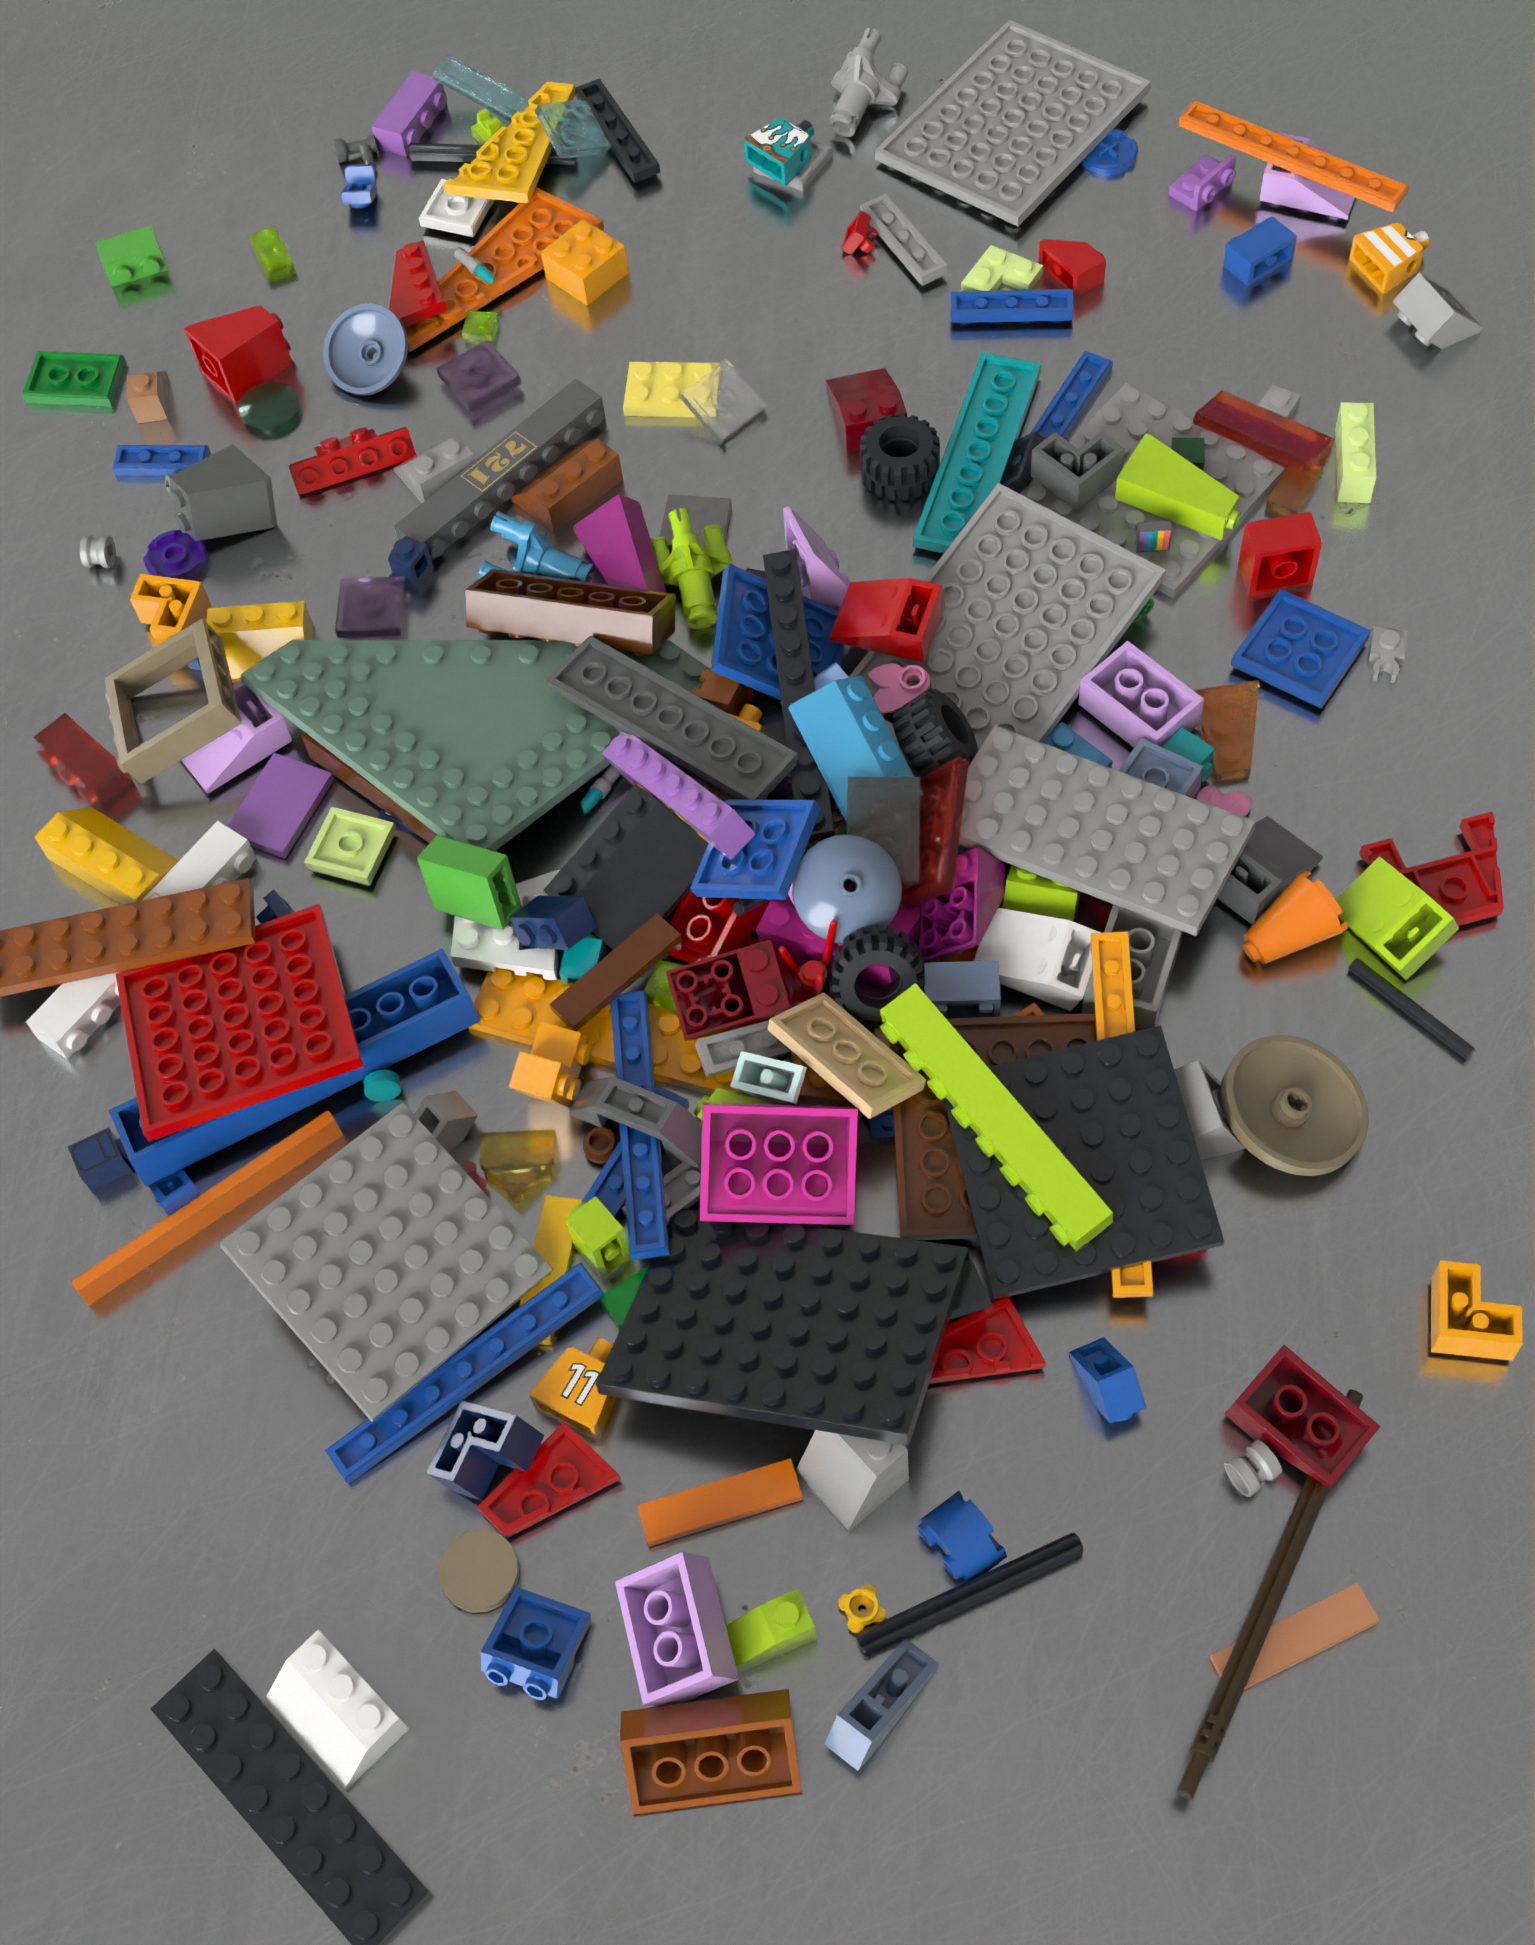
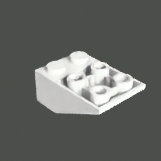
M998 908L980 945H978L973 961L999 960L1000 984L1071 1011L1083 999L1092 971L1091 933L1101 932L1066 919Z

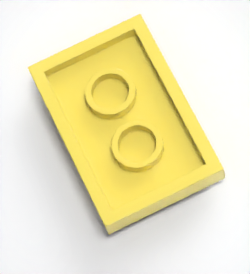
M629 362L623 404L624 416L716 418L721 378L720 363Z

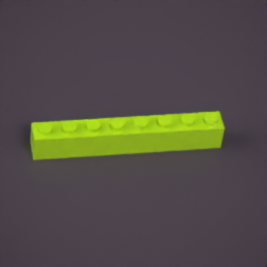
M916 983L880 1010L883 1021L880 1028L892 1044L898 1041L907 1052L903 1055L910 1066L916 1072L922 1069L930 1078L927 1084L932 1092L940 1100L945 1097L954 1107L951 1112L963 1128L966 1129L970 1125L976 1132L978 1137L975 1141L981 1150L989 1158L995 1155L1003 1164L1000 1167V1171L1014 1187L1018 1183L1028 1194L1025 1197L1027 1204L1038 1216L1043 1213L1053 1224L1050 1227L1051 1232L1063 1246L1069 1243L1075 1251H1078L1113 1223V1212Z

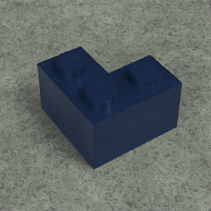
M461 1400L426 1474L455 1493L482 1501L499 1464L528 1472L544 1438V1434L517 1415Z

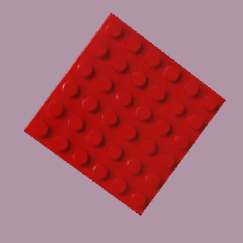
M320 904L256 925V943L125 970L115 974L142 1130L148 1142L364 1067L326 919Z

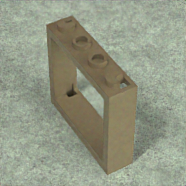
M203 618L104 678L107 690L105 698L111 712L109 720L113 725L115 734L113 742L117 747L119 756L117 764L123 773L128 772L140 784L242 724L222 638ZM199 657L209 704L140 745L131 698Z

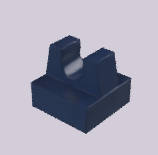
M273 889L263 897L268 905L256 918L262 924L294 913V910Z

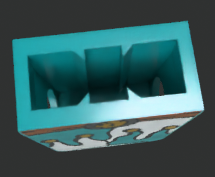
M784 118L774 120L744 138L745 161L786 187L812 157L811 137L815 133L812 124L807 120H803L795 126Z

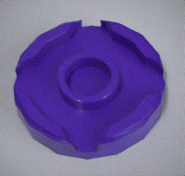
M172 530L162 533L153 539L147 546L149 550L146 555L144 553L143 558L149 575L194 580L206 568L209 555L203 540L195 541L188 533H182L181 530Z

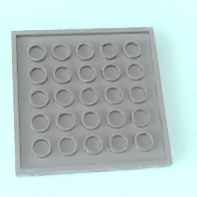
M1125 383L1069 442L1079 449L1097 434L1103 432L1125 448L1124 467L1145 433L1152 435L1169 448H1171L1172 437L1204 438L1205 464L1202 471L1239 496L1237 510L1241 511V516L1235 529L1281 480L1285 470L1281 465L1128 383ZM1035 479L1020 493L1032 501L1165 569L1166 577L1157 590L1171 598H1174L1235 531V529H1229L1221 541L1171 521L1172 534L1169 551L1136 553L1135 541L1138 522L1165 521L1167 519L1116 500L1117 480L1078 511Z
M403 1102L220 1242V1247L371 1422H374L548 1277L553 1270Z

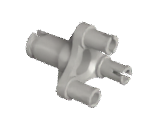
M871 28L865 29L858 47H855L852 52L847 53L841 69L835 73L831 81L833 88L841 93V96L828 124L829 127H832L837 121L838 124L833 131L843 137L854 135L868 105H896L901 96L900 89L909 74L906 66L894 63L886 80L880 75L873 62V54L882 39L881 33L876 29H873L871 36H869Z

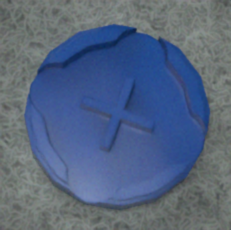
M1113 129L1081 162L1088 170L1096 174H1120L1129 170L1135 164L1138 156L1137 142L1134 138L1132 140L1128 138L1126 132Z

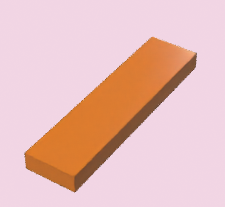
M790 1458L637 1505L648 1547L801 1501L803 1500V1495L792 1459Z

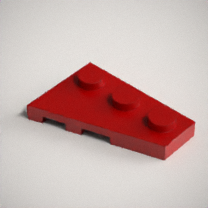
M1008 1296L992 1303L990 1308L973 1312L948 1324L929 1384L1045 1368L1046 1362Z
M563 1422L539 1446L528 1472L515 1469L477 1508L507 1539L621 1478L601 1456Z

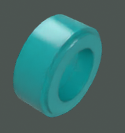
M390 1070L373 1071L363 1080L364 1094L373 1101L392 1100L401 1092L400 1077L397 1073Z

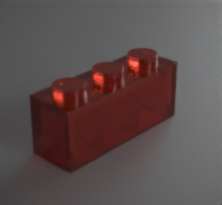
M66 713L62 714L34 736L40 748L37 751L40 759L49 768L55 765L58 768L57 773L67 785L75 784L79 787L77 789L78 793L89 805L95 802L102 810L106 811L136 787L130 774L121 771L117 764V759Z

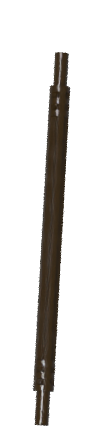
M1348 1390L1346 1397L1357 1407H1360L1363 1395L1356 1390ZM1310 1475L1306 1477L1189 1749L1192 1756L1177 1789V1793L1186 1799L1193 1800L1208 1762L1212 1763L1216 1758L1329 1488Z

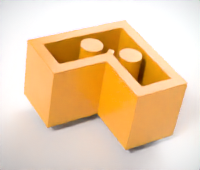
M140 574L130 597L140 622L151 624L149 629L157 646L189 627L191 623H195L202 618L206 621L207 608L212 607L202 582Z
M540 1022L531 1053L519 1051L509 1088L528 1097L569 1108L571 1100L575 1101L580 1091L581 1081L578 1079L581 1066L587 1064L591 1054V1044H588L590 1038L581 1032Z
M1440 1260L1431 1277V1352L1512 1361L1523 1344L1522 1306L1481 1302V1264Z

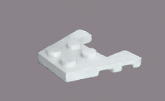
M560 870L515 884L522 907L538 895L548 896L543 889ZM458 916L454 918L451 959L454 966L495 972L497 968L514 970L515 975L527 977L530 972L542 974L543 978L547 980H557L558 953L556 949L534 948L522 950L523 946L515 936V929L511 921L501 930Z

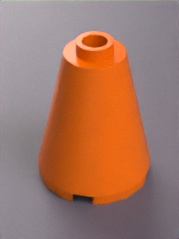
M1303 871L1298 874L1243 935L1245 943L1242 944V948L1254 963L1258 960L1263 964L1270 963L1347 930V921L1341 924L1338 916L1343 913L1341 907L1319 879L1312 883L1307 878L1312 874L1311 872Z

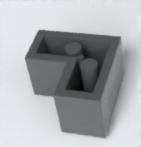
M1054 432L1032 449L1031 477L1078 511L1117 480L1118 475L1123 469L1125 448L1103 432H1100L1081 448L1077 449Z

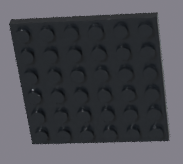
M1161 1025L988 1067L1113 1212V1223L1078 1251H1075L1069 1243L1063 1246L1050 1230V1227L1053 1225L1044 1213L1038 1216L1030 1208L1025 1200V1197L1028 1195L1019 1183L1014 1187L1007 1181L1000 1171V1167L1003 1164L995 1155L989 1158L981 1150L975 1141L978 1137L976 1132L970 1125L965 1129L959 1124L951 1112L954 1108L946 1097L943 1098L994 1300L1109 1273L1119 1268L1122 1270L1143 1265V1263L1149 1261L1156 1262L1224 1245L1223 1234Z

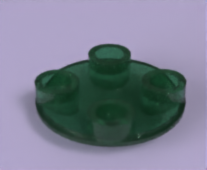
M266 382L254 386L243 395L239 403V414L242 420L252 427L262 429L266 434L276 433L281 425L288 422L301 410L297 392L291 386L281 382Z

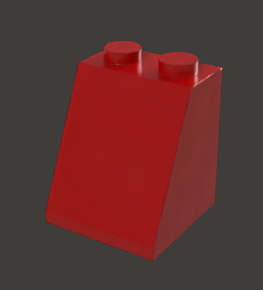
M261 305L191 324L184 328L200 372L235 403L293 365L289 354L291 347L282 333L284 328L282 321L275 313L270 314Z

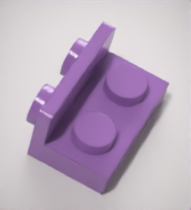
M1207 154L1204 155L1169 186L1168 195L1191 209L1198 211L1205 203L1211 202L1223 187H1227L1232 183L1236 175V157L1230 154L1220 162Z

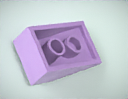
M789 506L783 508L786 551L796 549L803 596L836 611L839 610L848 590L850 580L846 573L841 574L838 569L839 562L833 549L828 550L824 540Z

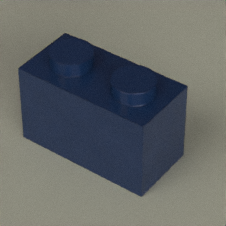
M538 895L509 917L515 929V936L523 948L569 950L597 928L583 896Z

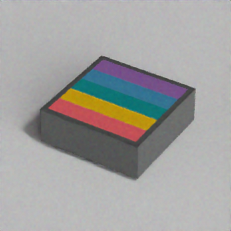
M1171 520L1138 522L1135 541L1136 553L1169 551L1172 534Z

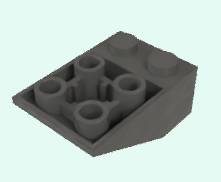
M1266 816L1255 823L1251 837L1217 898L1253 925L1298 874L1303 871L1310 872L1323 859V856L1272 818Z

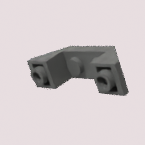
M610 1076L587 1082L569 1110L570 1115L600 1128L603 1127L609 1118L662 1140L666 1155L697 1168L701 1166L702 1122L678 1102Z

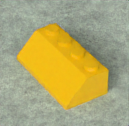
M92 807L57 812L34 836L49 860L121 905L141 901L179 862L178 859Z

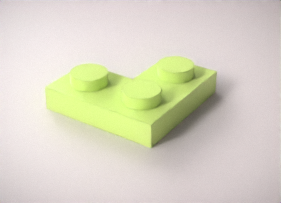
M990 245L961 282V291H996L1002 283L1018 290H1031L1043 275V265Z

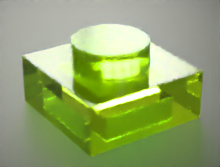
M468 311L462 330L463 340L465 342L493 344L499 324L498 314Z

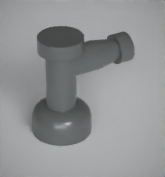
M368 135V139L346 143L342 138L333 139L338 162H346L349 155L360 153L364 165L372 164L375 169L376 164L372 153L377 152L374 135Z

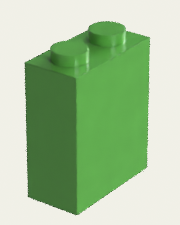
M437 835L417 857L434 910L503 930L511 921L509 917L522 908L510 864L505 854Z

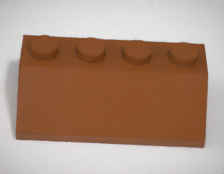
M789 1689L621 1711L620 1743L632 1815L802 1792Z

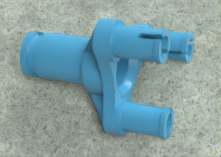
M500 511L496 512L490 530L502 534L501 538L503 540L519 545L515 565L510 572L591 583L593 577L589 576V573L595 571L594 564H586L584 560L554 548L553 542L547 539V532L538 529L537 524L528 520L522 522L502 514ZM485 560L479 569L477 579H480L491 569L508 570L495 566Z

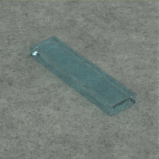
M449 54L433 72V79L511 123V117L517 111L522 113L529 106V99Z

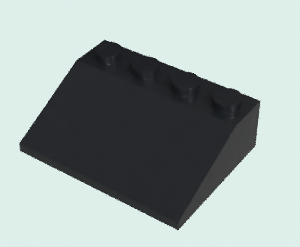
M635 784L543 891L548 896H583L597 926L591 933L599 939H603V942L614 950L656 913L664 920L690 891L708 843L660 802Z

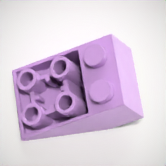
M1281 132L1279 133L1283 136H1286L1288 138H1291L1293 140H1296L1298 142H1301L1303 144H1306L1308 146L1331 154L1330 152H1328L1327 150H1325L1309 138ZM1267 163L1263 174L1260 201L1348 219L1355 197Z
M242 680L233 685L242 724L181 760L207 794L292 741L280 713L243 685Z

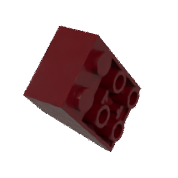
M771 939L666 971L685 1041L705 1038L768 1021L770 1018L793 1008L776 949Z

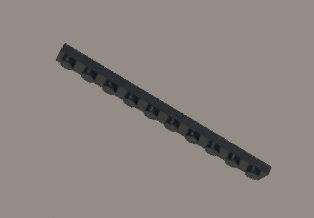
M796 549L765 554L763 555L787 747L798 753L799 757L797 765L790 771L794 800H815L821 807L808 841L810 843L835 836L829 788L788 709L792 703L816 691Z

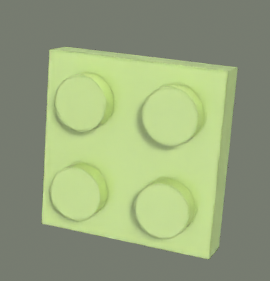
M331 807L304 861L307 870L370 886L396 832L394 822Z

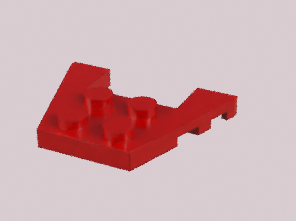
M1493 812L1462 819L1459 828L1471 851L1417 866L1405 867L1392 838L1361 846L1359 854L1369 866L1380 856L1429 895L1454 918L1458 926L1501 915L1504 908L1500 868L1497 866L1496 852L1498 848L1497 838L1494 837L1493 826L1495 819Z

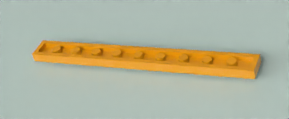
M1128 931L1091 933L1097 1041L1135 1032ZM1151 1261L1135 1267L1112 1270L1113 1298L1153 1297Z

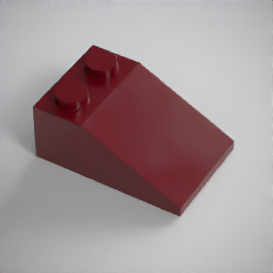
M886 368L825 380L846 452L860 450L861 436L865 435V429L868 426L873 427V422L877 419L884 420L885 416L888 415L897 417L898 414H905V417H907L901 393Z
M1285 1345L1276 1352L1224 1413L1254 1440L1262 1441L1272 1452L1328 1488L1332 1487L1381 1427Z

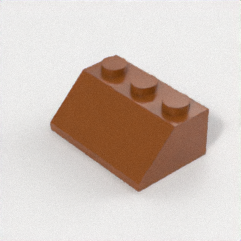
M598 438L581 443L511 497L512 501L555 534L623 481L619 454Z

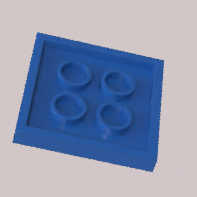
M1280 589L1233 655L1231 666L1322 709L1368 641L1371 630Z
M727 799L725 803L736 811L755 832V835L732 860L711 844H708L690 890L697 897L786 900L821 807L815 800Z

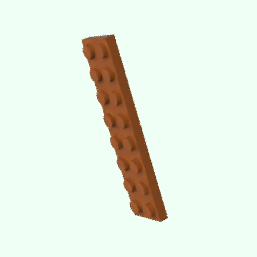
M247 878L0 930V997L256 943L254 886L250 879Z

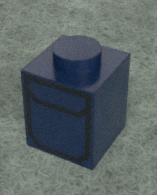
M109 1127L68 1146L79 1176L91 1191L132 1172L121 1139H117Z

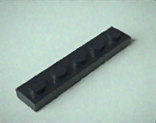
M600 78L576 87V99L633 182L636 183L659 174V162Z

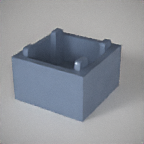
M1141 738L1119 771L1195 799L1200 791L1204 766Z
M999 960L924 963V993L945 1018L1000 1017Z

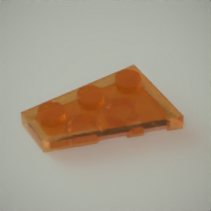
M1260 680L1193 690L1204 698L1199 726L1204 742L1215 748L1213 758L1215 781L1250 775Z

